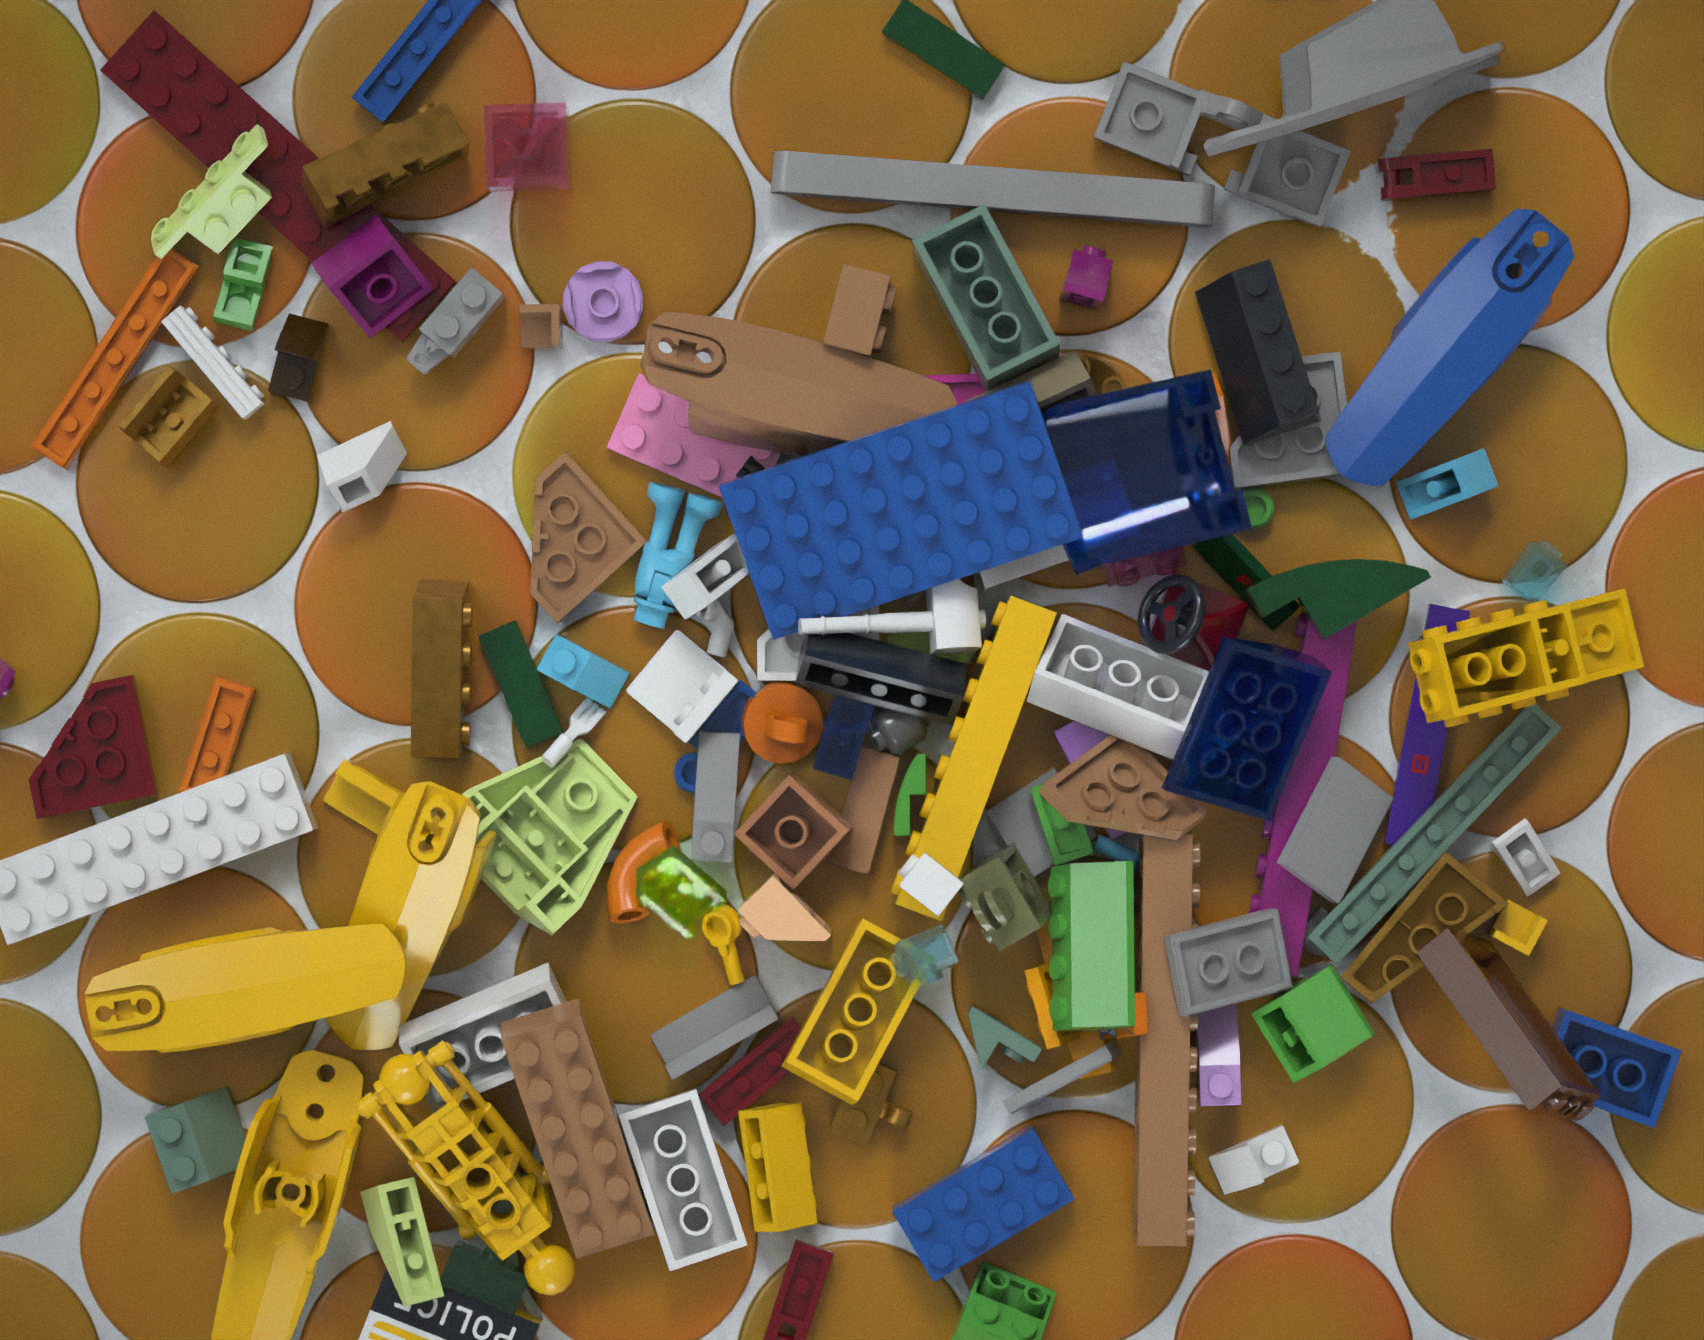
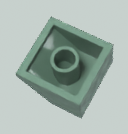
M228 1086L154 1111L145 1116L171 1194L210 1181L237 1169L246 1136Z

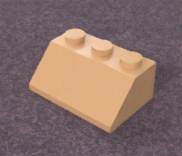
M773 873L738 909V912L742 915L738 922L754 939L761 934L766 940L826 941L831 936V927L776 873Z

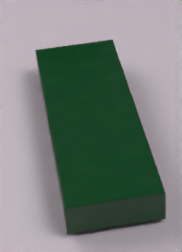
M908 0L901 1L881 34L981 100L985 98L1005 68L1004 63Z
M517 620L479 635L480 642L525 747L528 748L563 733L564 730L540 674L536 670L537 667Z

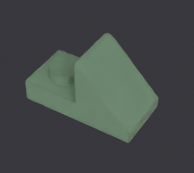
M971 1004L967 1011L981 1069L998 1042L1005 1045L1001 1052L1020 1064L1023 1063L1025 1058L1033 1063L1035 1062L1042 1050L1039 1044Z

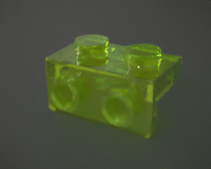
M674 845L636 869V896L639 902L645 908H651L664 919L666 925L671 930L678 931L687 940L696 936V920L727 902V890Z

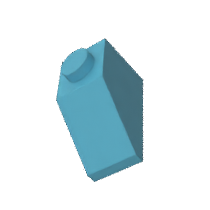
M1484 448L1396 482L1410 520L1499 486Z
M555 634L536 669L608 708L612 707L630 674L628 671L560 634Z

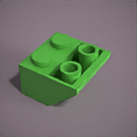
M1332 964L1294 984L1292 989L1284 990L1272 996L1251 1013L1293 1083L1327 1066L1375 1034Z
M981 1261L957 1318L950 1340H1041L1057 1292Z

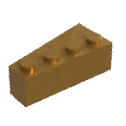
M444 102L435 106L434 103H430L415 111L413 117L400 123L398 121L390 123L369 137L304 165L302 169V188L322 224L327 228L467 155L470 143L448 104Z
M1445 851L1340 978L1372 1004L1425 965L1417 955V952L1444 930L1451 928L1469 934L1509 905V903Z

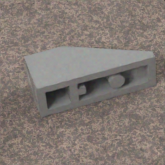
M699 731L691 860L732 863L740 733Z

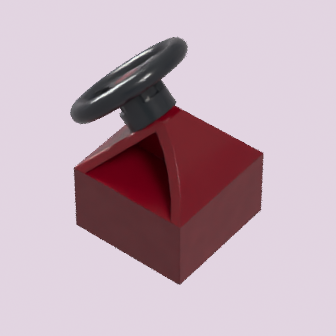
M1174 573L1156 582L1144 596L1138 612L1139 634L1143 641V646L1148 647L1150 650L1159 654L1169 655L1214 673L1213 679L1220 680L1250 604L1197 583L1188 576ZM1164 592L1160 603L1156 602L1159 596ZM1153 614L1155 616L1150 626V615Z

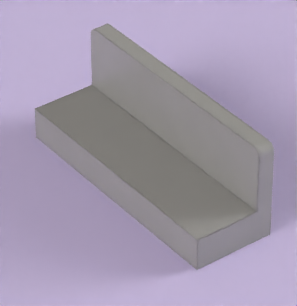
M751 976L744 982L737 984L652 1033L651 1038L666 1063L665 1068L673 1080L775 1022L780 1016L757 976Z

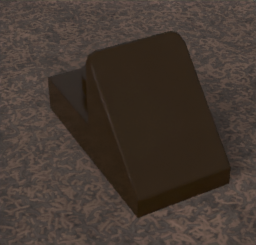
M288 314L274 349L278 353L268 392L309 402L329 326L328 323Z

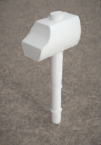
M956 579L925 590L927 611L799 618L798 631L800 635L822 634V636L830 633L865 632L866 634L869 632H929L930 654H961L976 652L982 648L980 629L986 628V614L984 609H979L977 589Z

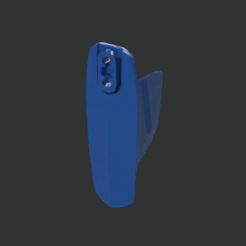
M1515 209L1482 239L1473 237L1452 256L1393 328L1390 343L1384 349L1374 368L1325 437L1329 455L1343 477L1361 484L1383 486L1425 445L1470 396L1474 395L1486 384L1516 350L1553 301L1550 296L1574 258L1570 239L1564 232L1537 210ZM1537 231H1544L1548 234L1549 240L1545 246L1536 247L1533 245V235ZM1518 262L1521 264L1522 273L1518 278L1511 279L1506 275V268L1509 264Z

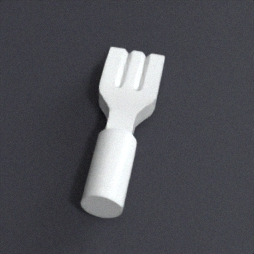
M587 697L569 718V729L565 734H560L541 756L543 762L553 768L573 745L572 741L579 735L588 734L605 715L606 711L603 708H599L597 703H593V700Z

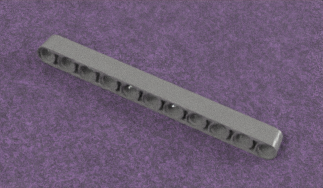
M774 151L770 193L787 196L969 210L985 204L988 211L1190 227H1212L1215 185L1198 182Z

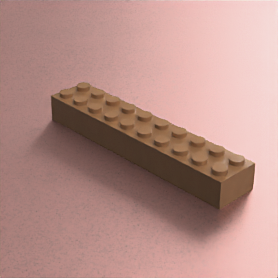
M1189 832L1178 840L1139 834V854L1141 859L1138 872V917L1140 928L1138 993H1146L1149 1032L1145 1035L1136 1036L1133 1238L1137 1246H1187V1236H1194L1195 1213L1192 1211V1207H1187L1188 1195H1195V1170L1192 1169V1166H1188V1154L1196 1153V1129H1193V1125H1189V1113H1196L1197 1091L1194 1085H1189V1072H1197V1047H1194V1044H1190V1031H1197L1198 1014L1187 1017L1179 1016L1164 935L1199 927V924L1192 922V908H1199L1200 884L1197 881H1192L1193 867H1200V842L1193 841V834Z

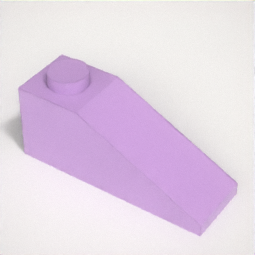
M1232 1004L1198 1013V1029L1195 1031L1197 1047V1102L1200 1106L1241 1105L1237 1005Z

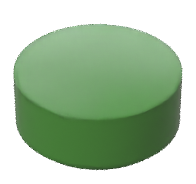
M1249 488L1242 491L1233 502V515L1236 521L1249 529H1256L1266 525L1274 513V503L1271 496L1259 488Z

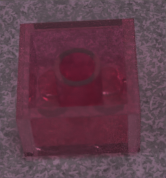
M566 102L484 105L486 187L490 192L571 189L569 108Z

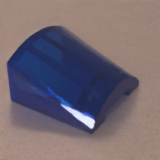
M1211 369L1064 402L1042 412L1084 533V538L1062 544L1076 575L1252 529L1242 489L1235 491L1215 412L1220 410L1221 406Z

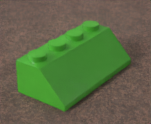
M1133 861L1069 863L1051 867V875L1048 880V892L1051 896V917L1048 923V931L1052 938V957L1049 961V974L1052 978V998L1049 1004V1014L1053 1020V1030L1098 1032L1135 1026Z

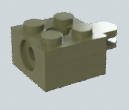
M1014 842L977 862L959 878L964 882L959 889L962 901L969 909L973 910L985 939L990 944L995 943L999 951L1038 930L1051 917V903Z

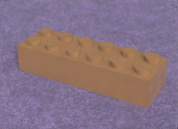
M579 998L501 1022V1040L576 1258L578 1259L655 1235L653 1219Z

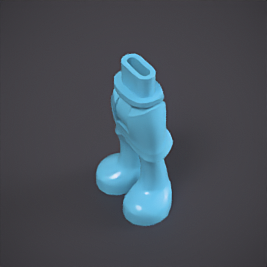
M649 482L647 496L655 504V519L649 541L645 542L642 549L643 554L636 572L634 593L636 596L634 597V602L638 604L633 620L664 629L669 612H675V605L661 586L692 563L695 556V546L705 522L718 517L724 503L689 492L675 549H667L685 490L656 482Z

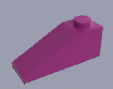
M1083 245L1082 251L1074 249L1059 299L1098 311L1104 301L1113 260L1105 258L1107 252L1087 245Z

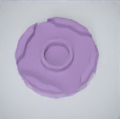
M596 261L582 266L570 278L564 290L563 309L568 323L579 335L594 342H612L624 338L637 326L643 313L644 295L638 280L628 269L614 262Z

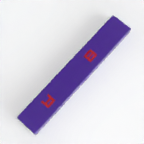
M1428 604L1424 630L1446 625L1448 632L1456 631L1455 622L1469 619L1470 611ZM1416 674L1392 794L1394 799L1390 805L1383 843L1391 845L1434 802L1448 727L1445 728L1444 720L1427 723L1425 712L1420 705V691Z

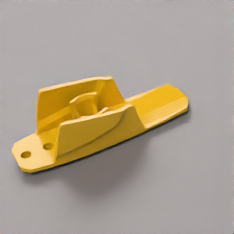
M431 781L411 784L406 793L401 792L390 808L373 847L348 925L384 923L399 940L406 955V974L398 998L325 1018L334 1033L352 1050H378L393 1047L399 1036V1025L404 1024L408 1019L451 933L463 922L496 839L497 833L489 830L482 840L476 844L481 814L468 797ZM436 807L443 809L445 813L438 811ZM429 834L434 835L431 841L433 846L424 842Z
M384 923L305 931H281L272 927L171 945L144 953L137 962L92 978L84 994L92 1038L106 1051L157 1050L160 1053L224 1045L290 1030L298 1024L398 998L406 974V955L399 940ZM142 998L148 999L151 1002L152 1009L148 1014L140 1010L139 1002ZM101 1006H107L110 1009H115V1015H112L108 1021H105L100 1017L99 1010Z
M314 1049L292 1056L273 1098L265 1099L255 1114L238 1162L223 1221L226 1233L224 1248L228 1255L211 1335L212 1340H291L321 1257L325 1253L331 1239L357 1151L361 1126L358 1124L360 1114L356 1110V1102L362 1098L364 1075L352 1060ZM323 1065H330L335 1070L334 1077L329 1079L328 1082L323 1081L320 1073ZM316 1103L322 1106L324 1110L322 1117L314 1118L310 1115L309 1108L312 1104Z

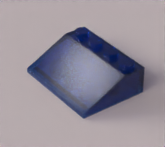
M1223 637L1162 788L1168 792L1270 821L1332 671L1315 657L1279 645Z

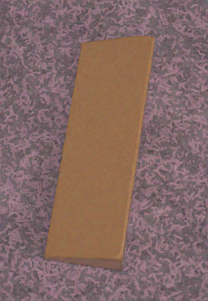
M863 746L860 747L842 814L853 828L833 848L829 864L869 875L900 756Z

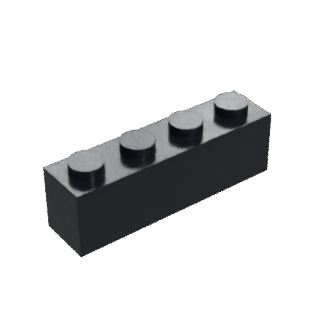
M830 633L824 636L822 634H806L799 654L795 684L953 725L964 697L967 664L852 633Z

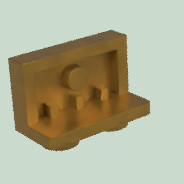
M169 366L164 373L154 380L152 387L138 404L127 412L125 419L119 425V429L135 440L159 463L168 467L219 405L186 376L172 366Z

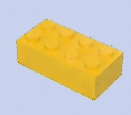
M862 919L856 925L781 1067L853 1106L859 1101L935 957Z

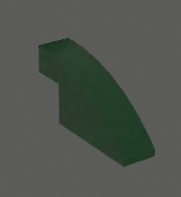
M1367 559L1334 560L1297 567L1271 576L1244 590L1260 618L1269 615L1297 598L1320 640H1323L1426 581L1431 576L1425 569L1390 561Z

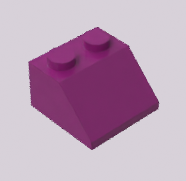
M376 214L311 263L328 289L369 338L377 334L434 289Z

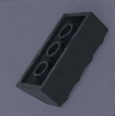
M1268 259L1231 271L1196 291L1195 295L1243 445L1245 446L1322 421L1271 260Z

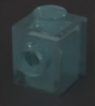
M1542 540L1540 544L1536 541L1528 542L1500 581L1527 602L1534 603L1541 601L1567 565L1559 560L1563 554L1552 544L1545 540Z
M944 924L898 941L893 945L895 953L891 954V960L899 977L905 976L908 984L919 980L921 987L943 979L942 971L953 967L959 962Z

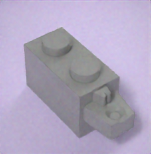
M471 267L419 328L422 334L406 359L425 375L449 355L454 359L504 301L506 296Z

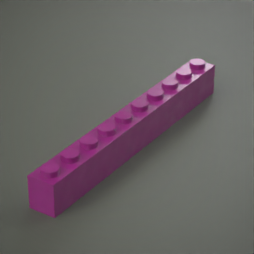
M1304 613L1298 614L1295 628V637L1301 638L1299 654L1292 653L1289 663L1288 677L1294 678L1292 694L1285 693L1281 717L1288 718L1285 734H1278L1275 747V757L1281 758L1279 774H1271L1268 797L1274 798L1272 814L1265 813L1261 837L1268 838L1265 854H1258L1254 877L1261 879L1259 894H1251L1248 909L1249 914L1268 908H1278L1290 975L1298 976L1312 888L1280 866L1277 861L1332 756L1335 757L1357 621L1328 638L1320 640Z

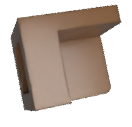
M560 304L518 305L519 314L521 315L522 349L563 348L562 307Z

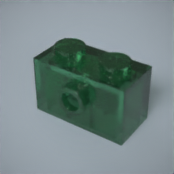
M458 1240L454 1245L440 1278L442 1285L512 1315L515 1314L528 1285L524 1275V1267L507 1261V1258L502 1261L489 1247H485L482 1250L461 1240Z

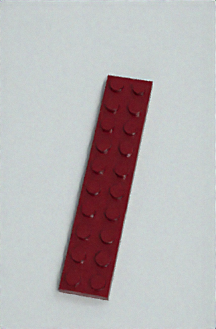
M155 10L152 11L100 69L102 73L208 168L216 161H222L232 151L235 140L243 132H250L257 124L261 126L265 131L268 146L245 170V172L271 192L272 198L258 213L311 261L314 262L376 214L434 288L386 326L400 341L404 342L457 283L372 205L325 228L302 188L303 166L319 158Z

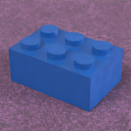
M1559 1007L1552 1028L1601 1094V1097L1592 1103L1594 1107L1655 1128L1682 1051L1667 1044Z

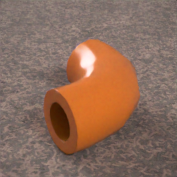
M668 821L657 823L634 836L615 858L607 881V910L611 922L619 924L631 923L645 918L649 914L647 887L651 877L660 867L681 857L678 836Z

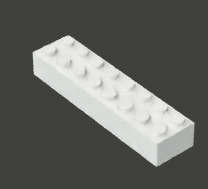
M291 753L279 755L0 860V927L7 945L319 829Z

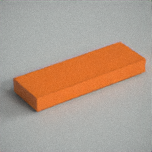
M219 676L215 677L178 792H184L228 775L256 688Z

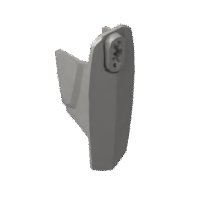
M1376 0L1280 54L1278 60L1282 84V118L1207 139L1204 143L1206 154L1211 156L1270 140L1430 87L1432 84L1437 86L1501 63L1498 54L1506 51L1504 42L1500 41L1463 54L1459 50L1455 36L1434 0Z

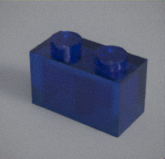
M833 694L811 766L812 769L852 780L873 712V704Z

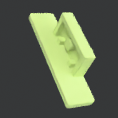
M257 124L250 132H243L235 140L232 151L222 161L218 160L211 165L205 175V180L195 190L190 189L183 195L175 212L169 218L165 217L156 224L151 234L153 252L157 257L162 259L186 232L219 254L272 198L268 188L245 172L250 164L268 146L265 131L261 126Z

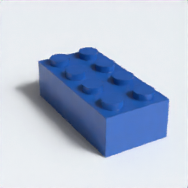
M1031 1124L892 1206V1212L931 1279L935 1282L1073 1201L1074 1196Z

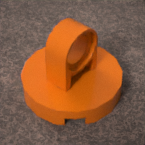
M786 681L769 683L746 702L741 716L742 734L750 748L762 759L777 764L793 763L807 756L818 744L823 730L822 711L816 699L801 686Z

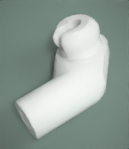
M715 600L698 611L696 615L711 632L706 653L726 658L734 622L722 603Z

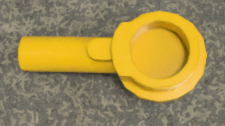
M717 904L709 908L705 913L702 921V930L710 944L718 947L729 985H735L745 981L734 941L740 935L742 926L738 922L740 919L738 913L732 907L726 904Z

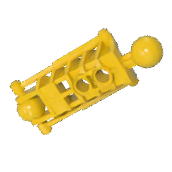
M442 1040L428 1050L429 1054L427 1055L420 1050L414 1055L399 1054L390 1058L382 1067L379 1080L373 1083L376 1092H369L356 1102V1110L360 1116H365L367 1119L373 1116L408 1158V1164L459 1224V1230L457 1231L463 1240L467 1239L470 1241L478 1235L502 1261L519 1249L526 1258L524 1277L533 1290L545 1295H555L565 1291L574 1278L575 1262L571 1254L563 1247L545 1244L539 1234L551 1227L553 1220L547 1186L550 1180L545 1165L541 1166L490 1102L486 1103L452 1061V1058L455 1057V1050L449 1042ZM444 1066L459 1085L450 1088L435 1067ZM432 1083L447 1104L418 1124L412 1116H409L402 1105H411L421 1101L428 1093ZM465 1094L468 1095L476 1106L469 1108L462 1100ZM383 1104L387 1105L401 1124L398 1129L382 1112ZM482 1119L490 1127L489 1129H486L481 1123ZM471 1134L481 1149L477 1152L466 1154L458 1142ZM406 1139H412L413 1142L416 1144L417 1149L414 1150L406 1141ZM500 1141H501V1142L503 1143V1145L507 1148V1151H504V1150L500 1147V1145H499V1142H500ZM449 1149L460 1161V1164L456 1167L444 1155V1152ZM518 1163L527 1173L525 1176L517 1169ZM475 1168H483L489 1172L487 1178L481 1182L470 1181L467 1175ZM498 1200H507L513 1204L512 1208L504 1214H498L491 1210L492 1205Z

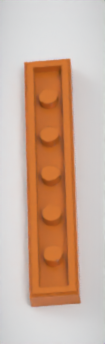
M172 248L162 259L156 256L31 445L33 449L67 470L163 325L161 321L171 313L200 269V266Z

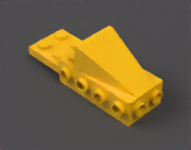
M1619 589L1548 607L1547 600L1522 605L1523 614L1515 615L1513 608L1490 613L1491 621L1481 623L1480 617L1455 622L1457 630L1452 632L1447 631L1446 625L1423 630L1424 639L1409 642L1408 646L1410 650V664L1416 674L1420 691V705L1425 712L1427 723L1444 720L1445 728L1470 722L1468 714L1477 712L1479 719L1503 713L1502 705L1511 703L1512 710L1536 704V696L1544 695L1546 701L1570 695L1568 690L1570 687L1644 668L1626 589Z

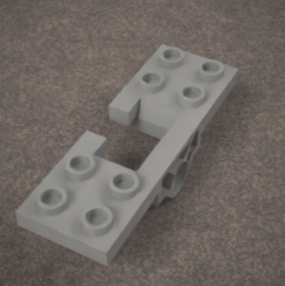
M1123 61L1093 139L1190 176L1198 156L1186 152V148L1199 115L1235 130L1271 122L1276 119L1238 100L1215 95L1202 89L1200 91ZM1302 131L1262 141L1256 144L1245 174L1231 170L1223 190L1320 228L1351 151Z

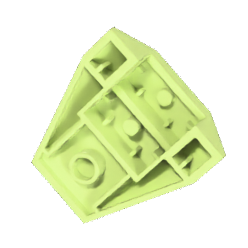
M582 738L573 742L571 748L553 768L545 764L541 757H538L469 788L462 795L468 797L481 814L476 844L482 840L489 830L497 833L481 879L517 916L552 936L582 907L638 796Z

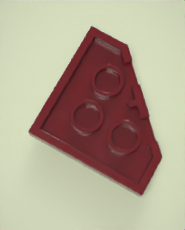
M134 675L95 682L90 685L83 696L84 698L72 716L68 718L51 744V748L29 778L37 819L158 794Z

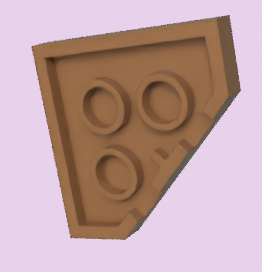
M566 451L535 478L530 594L557 624L647 542Z
M1109 735L1045 782L1039 791L1066 821L1178 840L1203 821L1208 813L1147 749Z

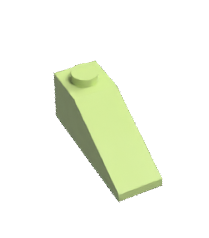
M411 1177L361 1191L370 1232L404 1307L443 1297L444 1293L415 1178Z

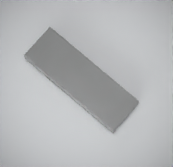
M1114 1040L1013 1094L1002 1102L1008 1113L1013 1114L1121 1056L1120 1053L1122 1051L1117 1041Z

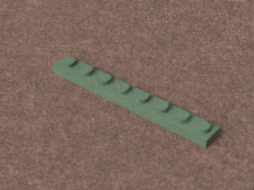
M1537 704L1524 707L1348 891L1340 904H1336L1306 937L1334 964L1338 965L1562 728Z

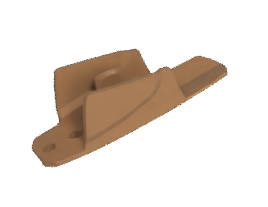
M664 312L649 325L640 364L649 385L689 402L688 421L692 433L728 443L795 456L814 453L957 405L949 385L909 370L775 329L705 315ZM658 343H668L672 348V352H662L658 347ZM699 352L708 353L711 356L712 362L703 363L696 354Z

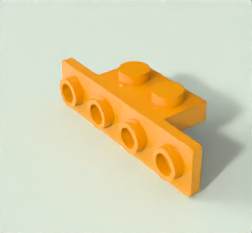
M1048 919L1041 928L1036 930L1045 963L1024 970L1027 979L1026 986L1030 997L1033 999L1038 1017V1029L1044 1038L1046 1048L1050 1049L1068 1043L1073 1062L1105 1046L1108 1044V1040H1099V1031L1053 1030V1020L1049 1014V1004L1052 998V978L1049 974V961L1052 957V938L1048 931ZM1114 1061L1106 1063L1080 1077V1079L1115 1070Z

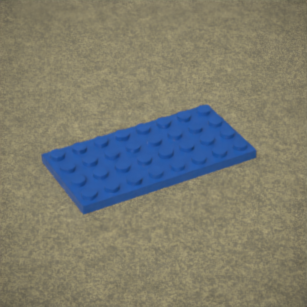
M1031 380L719 485L773 640L799 632V618H821V616L844 617L1084 538L1079 518Z

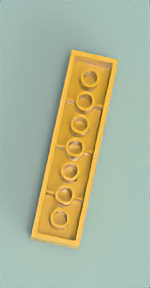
M1013 596L1008 597L1007 603L998 602L990 623L997 627L992 641L985 639L976 663L983 665L978 680L969 679L962 700L969 703L964 718L956 716L947 739L955 742L949 756L941 754L933 776L940 780L935 795L929 792L926 794L919 816L926 818L921 833L913 830L905 850V855L911 856L914 854L920 858L926 852L952 874L959 877L1057 615L1056 612ZM897 872L891 888V893L897 895L895 904L942 921L947 906L937 916L899 886L903 877Z

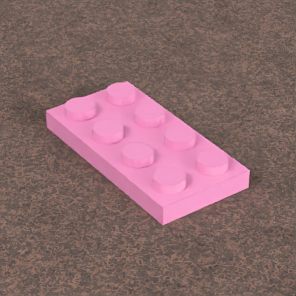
M638 373L607 445V448L719 497H722L719 485L736 479L735 475L751 455L765 468L777 465L782 454L728 443L692 433L688 421L689 402L649 385L645 376Z

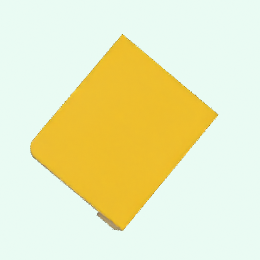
M1505 898L1509 905L1497 913L1486 934L1529 956L1548 920Z

